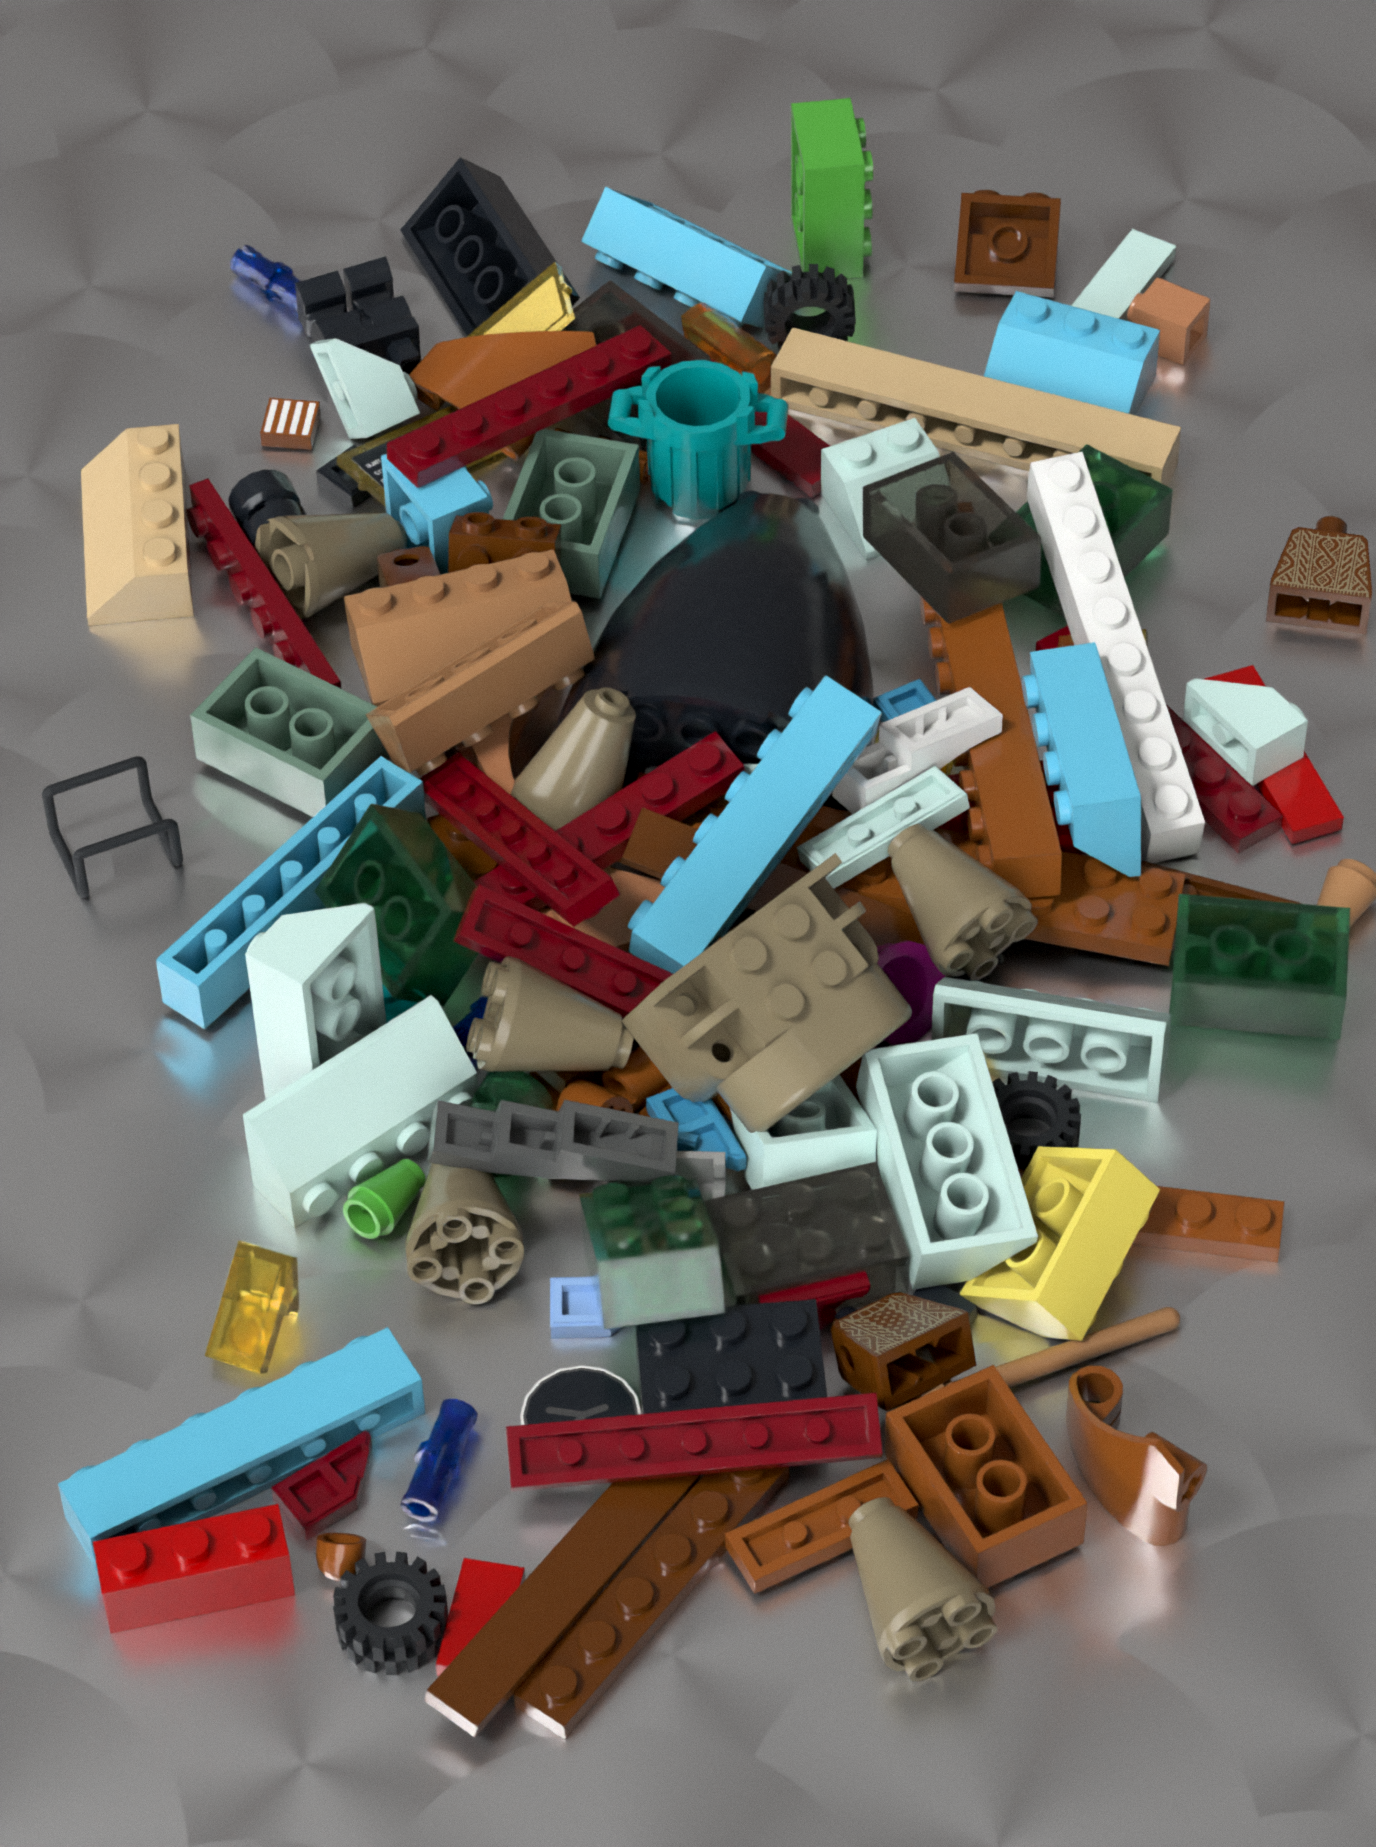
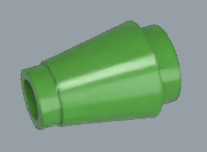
M402 1159L397 1164L350 1189L347 1201L343 1205V1214L349 1226L356 1233L368 1239L390 1234L420 1189L424 1187L426 1181L424 1172L415 1162L409 1159Z

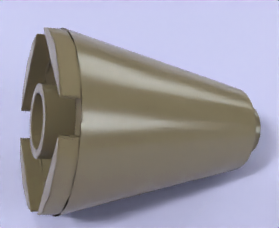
M388 513L275 516L272 519H268L269 523L260 525L255 541V551L300 619L309 618L378 576L377 557L380 554L392 552L396 549H406L407 535L404 527Z
M607 687L587 691L516 778L510 795L556 831L622 790L636 713L629 704L628 698L620 691Z

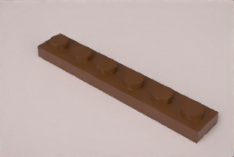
M789 1467L705 1474L514 1693L515 1707L563 1739H566L727 1551L725 1548V1533L753 1521L789 1479Z

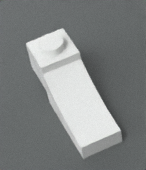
M968 687L879 724V742L863 750L834 789L832 796L854 814L930 768L936 766L940 770L968 749L1001 733L1003 714L972 688Z

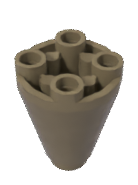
M915 824L900 832L890 843L887 852L892 858L891 867L930 958L943 975L958 977L967 974L971 980L982 979L998 964L997 956L1010 946L1012 942L1022 940L1035 929L1038 919L1031 912L1032 904L1019 889L934 830H927L922 824Z
M508 956L504 958L501 964L489 962L481 987V995L488 997L483 1019H473L466 1044V1051L473 1053V1058L477 1059L478 1069L488 1072L608 1071L611 1066L620 1069L625 1067L634 1037L621 1022V1014L521 959Z
M432 1163L405 1240L408 1275L411 1280L423 1285L436 1294L461 1298L464 1302L473 1305L485 1303L493 1297L495 1290L502 1288L517 1274L524 1259L522 1229L492 1173Z
M881 1497L863 1504L851 1515L848 1522L852 1530L850 1539L879 1654L885 1666L894 1671H906L912 1681L926 1680L942 1668L944 1659L959 1653L964 1648L973 1649L980 1647L994 1637L998 1630L992 1619L996 1607L989 1589L904 1508L895 1506L890 1498Z

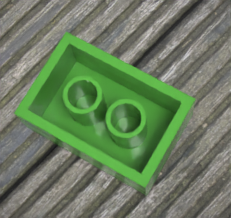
M851 98L791 103V220L802 272L809 271V264H818V272L823 273L826 266L835 269V277L842 273L847 279L863 278V257L872 255L869 226L864 227V221L872 219L873 216L870 189H865V182L873 181L871 151H862V148L866 147L865 123L863 118H855Z

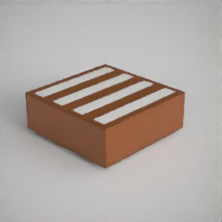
M269 397L260 431L261 445L312 450L321 416L320 401Z

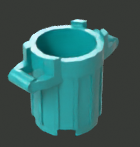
M707 360L683 361L661 371L660 366L649 367L642 375V386L614 391L608 426L614 431L647 439L648 475H650L651 490L656 499L660 497L665 501L668 506L672 507V513L676 516L694 520L711 519L719 514V510L724 509L725 506L735 500L737 501L739 495L747 490L748 482H751V444L780 441L785 437L789 405L783 399L758 393V383L753 373L742 371L741 375L722 363ZM632 404L638 405L639 418L630 417ZM755 412H767L765 426L755 425Z

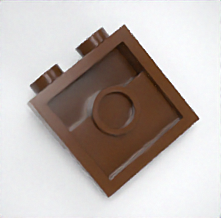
M993 190L961 193L954 292L1014 295L1018 291L1037 297H1054L1061 198H1050L1046 194L1037 192L1027 193L1023 196L1001 195Z
M472 512L464 516L456 515L449 531L448 573L468 569L478 564H491L521 557L527 553H540L553 549L561 566L562 524L547 523L539 517H522L517 520L494 519L492 515L483 512Z

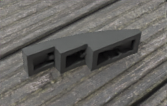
M438 1100L432 1112L428 1163L468 1168L489 1173L549 1179L606 1181L672 1179L676 1172L679 1123L564 1100L559 1111L501 1100L496 1112Z

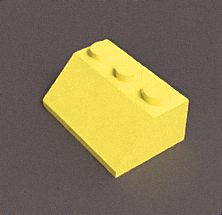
M1038 1146L1021 1178L1038 1234L1037 1242L974 1279L966 1281L959 1295L974 1303L977 1307L1041 1337L1082 1341L1087 1330L1095 1322L1097 1311L1113 1280L1121 1272L1123 1261L1139 1230L1147 1222L1149 1211L1160 1189L1116 1149Z

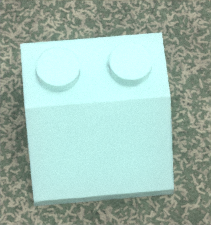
M916 418L821 449V494L866 561L906 547V527L914 526L915 505L954 501L939 452Z
M840 1075L836 1076L764 1132H748L730 1108L736 1139L747 1156L746 1169H743L744 1177L762 1207L774 1206L783 1208L793 1206L800 1201L821 1198L846 1199L856 1193L875 1191L877 1129Z

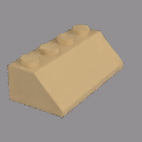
M179 424L127 428L81 469L88 626L194 616L189 530L186 515L185 467Z

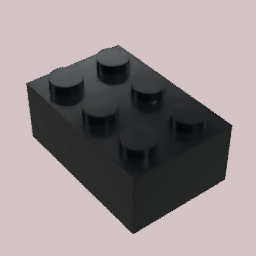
M816 1299L634 1313L641 1414L827 1397Z

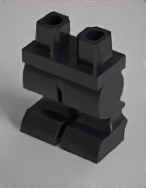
M386 256L344 268V285L338 270L295 283L298 319L306 337L312 338L313 343L319 340L336 338L400 365L402 372L408 375L421 362L419 325L414 316L412 317L404 296L394 298L393 277Z

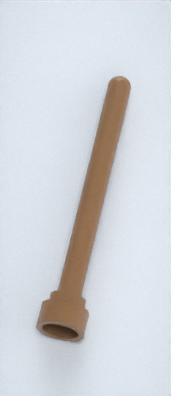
M1165 1307L1087 1334L1082 1341L1070 1340L1001 1364L995 1368L1010 1388L1172 1331L1180 1324V1314L1172 1307ZM949 1379L910 1399V1401H914L956 1381L952 1382Z

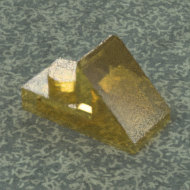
M243 1240L238 1241L205 1352L206 1357L259 1374L268 1372L283 1317L297 1315L299 1311L297 1257Z

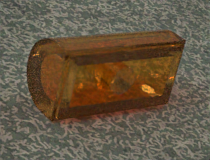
M706 303L696 304L681 315L684 338L688 342L694 343L717 363H722L741 375L742 371L753 373L758 383L759 393L764 394L771 387V366L777 354Z

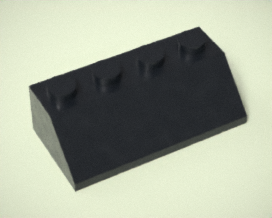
M461 157L400 229L467 337L492 334L556 279L559 281L567 313L580 299V296L501 176Z

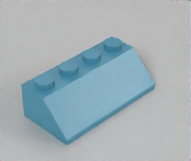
M605 187L581 242L597 249L594 258L618 270H622L625 263L637 269L634 276L636 280L658 290H661L665 283L677 289L673 297L674 299L698 310H701L703 304H706L717 310L714 319L738 330L742 329L744 323L760 328L765 326L764 292H767L768 283L771 280L777 282V274L783 270L789 276L792 275L791 271L650 201Z
M1096 643L1030 652V675L1022 676V691L1026 708H1036L1037 713L1032 714L1037 747L1046 746L1048 751L1043 753V766L1047 785H1057L1058 791L1054 792V806L1058 824H1068L1074 847L1129 877L1141 876V795Z

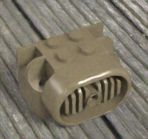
M836 853L663 981L621 1020L680 1096L692 1102H705L720 1094L750 1133L768 1130L901 1027L912 1015L910 1004L878 965L877 947L872 937L858 921V918L867 909L861 902H858L849 909L826 880V877L842 863Z

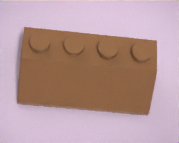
M554 549L540 553H527L521 557L491 564H478L468 569L442 575L424 576L415 581L384 588H371L361 593L344 596L351 647L371 704L377 707L546 603L572 602L567 580Z
M548 602L365 714L393 763L408 773L416 770L419 776L424 775L443 764L447 760L444 752L462 741L464 746L468 747L490 735L494 731L490 723L506 713L513 719L539 704L536 695L552 685H554L556 690H561L582 678L585 673L581 667L595 659L582 611L577 602Z

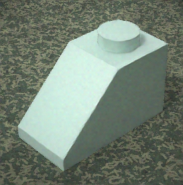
M336 338L319 340L310 344V348L349 439L368 438L420 413L415 403L418 395L414 382L407 373L402 372L400 365Z
M1197 678L1187 683L1183 720L1252 786L1303 758L1308 720L1297 705L1289 703L1273 687Z

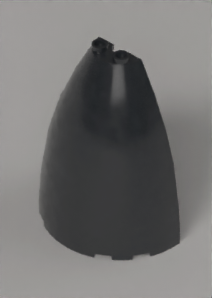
M753 490L742 492L735 504L696 528L657 561L608 620L592 649L595 659L582 667L585 675L573 683L551 735L587 691L607 687L623 693L636 713L623 786L625 788L637 780L639 772L645 773L649 765H662L715 731L742 764H759L761 759L757 757V753L765 739L774 729L781 733L793 719L788 713L796 698L806 687L814 691L825 675L873 706V679L862 616L847 571L823 521L819 517L820 510L816 503L807 498L793 499L779 494H761ZM872 740L869 742V744H868L866 747L872 745ZM833 792L822 805L848 811L832 796Z

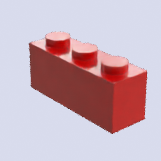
M279 1504L93 1541L110 1634L295 1596L290 1556Z

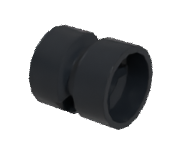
M260 470L250 473L239 480L231 490L228 498L229 509L254 549L257 530L260 525L269 523L268 519H272L275 516L307 515L305 509L301 506L300 498L291 480L286 474L277 470Z

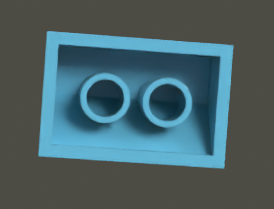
M1016 291L998 323L984 377L1136 415L1157 373L1160 330Z

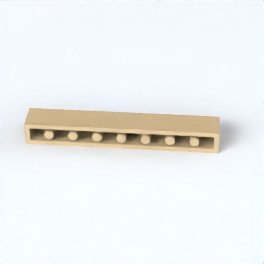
M793 327L771 366V396L786 401L789 409L872 431L916 418L937 448L1025 471L1030 470L1031 462L1083 452L1095 489L1155 505H1160L1178 465L1181 427Z

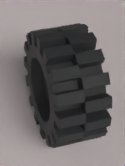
M809 264V271L802 272L800 265L793 266L791 276L784 270L778 273L777 282L771 280L767 285V292H764L765 333H768V340L772 345L778 342V350L780 351L793 327L848 341V336L853 337L855 332L856 317L854 290L851 284L847 285V278L842 273L835 277V269L826 266L823 273L818 272V264ZM804 307H819L826 310L815 316H802L793 313Z
M1028 1071L1027 1080L1020 1081L1018 1072L1008 1074L1007 1085L1000 1078L992 1082L1005 1125L1018 1118H1033L1044 1122L1050 1127V1130L1036 1136L1019 1135L1006 1127L1018 1169L1026 1170L1038 1146L1079 1148L1080 1104L1077 1098L1071 1099L1072 1090L1066 1084L1056 1090L1057 1078L1047 1075L1044 1083L1038 1082V1072Z
M396 1551L395 1562H386L385 1552L375 1553L376 1565L369 1567L365 1558H362L355 1562L356 1576L346 1570L340 1578L341 1588H335L333 1610L338 1642L342 1650L347 1649L348 1659L355 1665L364 1658L366 1671L376 1673L379 1663L385 1664L386 1675H397L396 1664L405 1662L409 1673L419 1669L417 1656L421 1655L429 1663L436 1656L435 1645L441 1646L448 1619L444 1584L441 1585L440 1575L435 1568L427 1572L426 1561L418 1556L410 1566L408 1565V1557L405 1552ZM385 1600H404L411 1603L415 1608L413 1618L399 1626L382 1627L371 1623L367 1618L369 1609Z

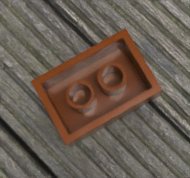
M994 1365L886 1413L885 1456L909 1489L945 1548L987 1588L1084 1544L1087 1501Z

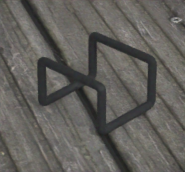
M135 756L51 784L43 790L42 799L50 837L80 897L85 898L89 895L84 858L155 834L159 835L172 863L176 866L183 863L178 824L173 819H162L152 798L147 762L143 757ZM137 768L142 803L153 824L79 848L72 857L59 830L53 795Z

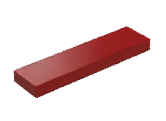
M1253 665L1205 678V680L1265 686ZM1305 751L1303 758L1257 783L1264 798L1283 815L1281 827L1291 844L1342 830L1344 816Z

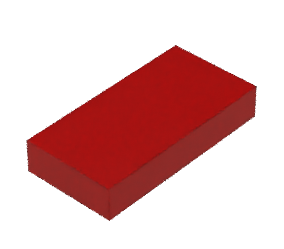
M469 1558L463 1559L436 1661L437 1676L448 1667L525 1581V1567Z

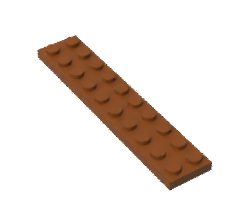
M639 772L637 780L647 773ZM726 793L680 822L698 829L709 814L712 813L719 817L729 804V801L725 799ZM822 806L781 860V863L809 873L810 870L800 862L797 847L851 816L852 813ZM939 827L934 829L935 832L976 859V845H980V840L971 841L968 833ZM1061 851L1060 895L1027 898L1032 904L1031 912L1038 919V923L1035 929L1023 939L1169 966L1185 874L1141 866V876L1129 877L1094 857ZM890 856L840 885L911 914L891 867L892 858Z

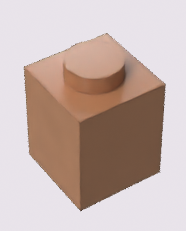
M1157 277L1144 294L1138 293L1134 297L1128 310L1127 319L1130 322L1160 330L1158 356L1184 365L1207 337L1211 299Z

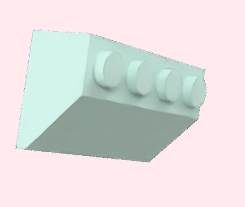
M366 903L282 915L266 932L259 933L251 941L245 955L265 1099H268L386 1024L375 909Z
M944 977L935 985L933 993L932 1040L978 1033L990 1075L1008 1078V1074L1018 1072L1020 1080L1024 1081L1027 1080L1028 1071L1038 1072V1082L1044 1083L1047 1075L1057 1078V1086L1059 1087L1066 1084L1071 1089L1158 1103L1169 1048L1172 1014L1156 1012L1142 1007L1132 1008L1101 1003L1088 998L1077 999L1040 993L1033 989H1016L986 984L977 980Z
M432 995L243 1114L253 1186L294 1229L310 1218L326 1213L336 1201L347 1195L353 1187L386 1170L402 1158L420 1152L430 1141L432 1112L438 1100L480 1108L477 1072L439 1002Z
M978 1033L876 1048L864 1054L856 1089L861 1107L877 1129L876 1160L912 1289L970 1281L1036 1243L1038 1234Z

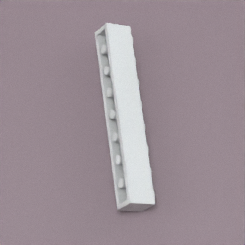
M1083 452L1031 462L1026 497L1074 645L1096 643L1141 795V853L1143 859L1150 863H1157L1198 854L1205 820Z

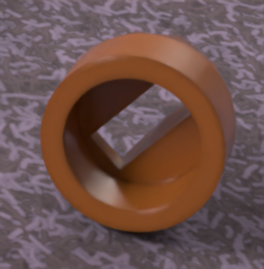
M324 1533L318 1535L315 1556L318 1568L325 1577L334 1581H341L340 1578L346 1570L356 1575L355 1562L365 1558L366 1538L349 1533Z

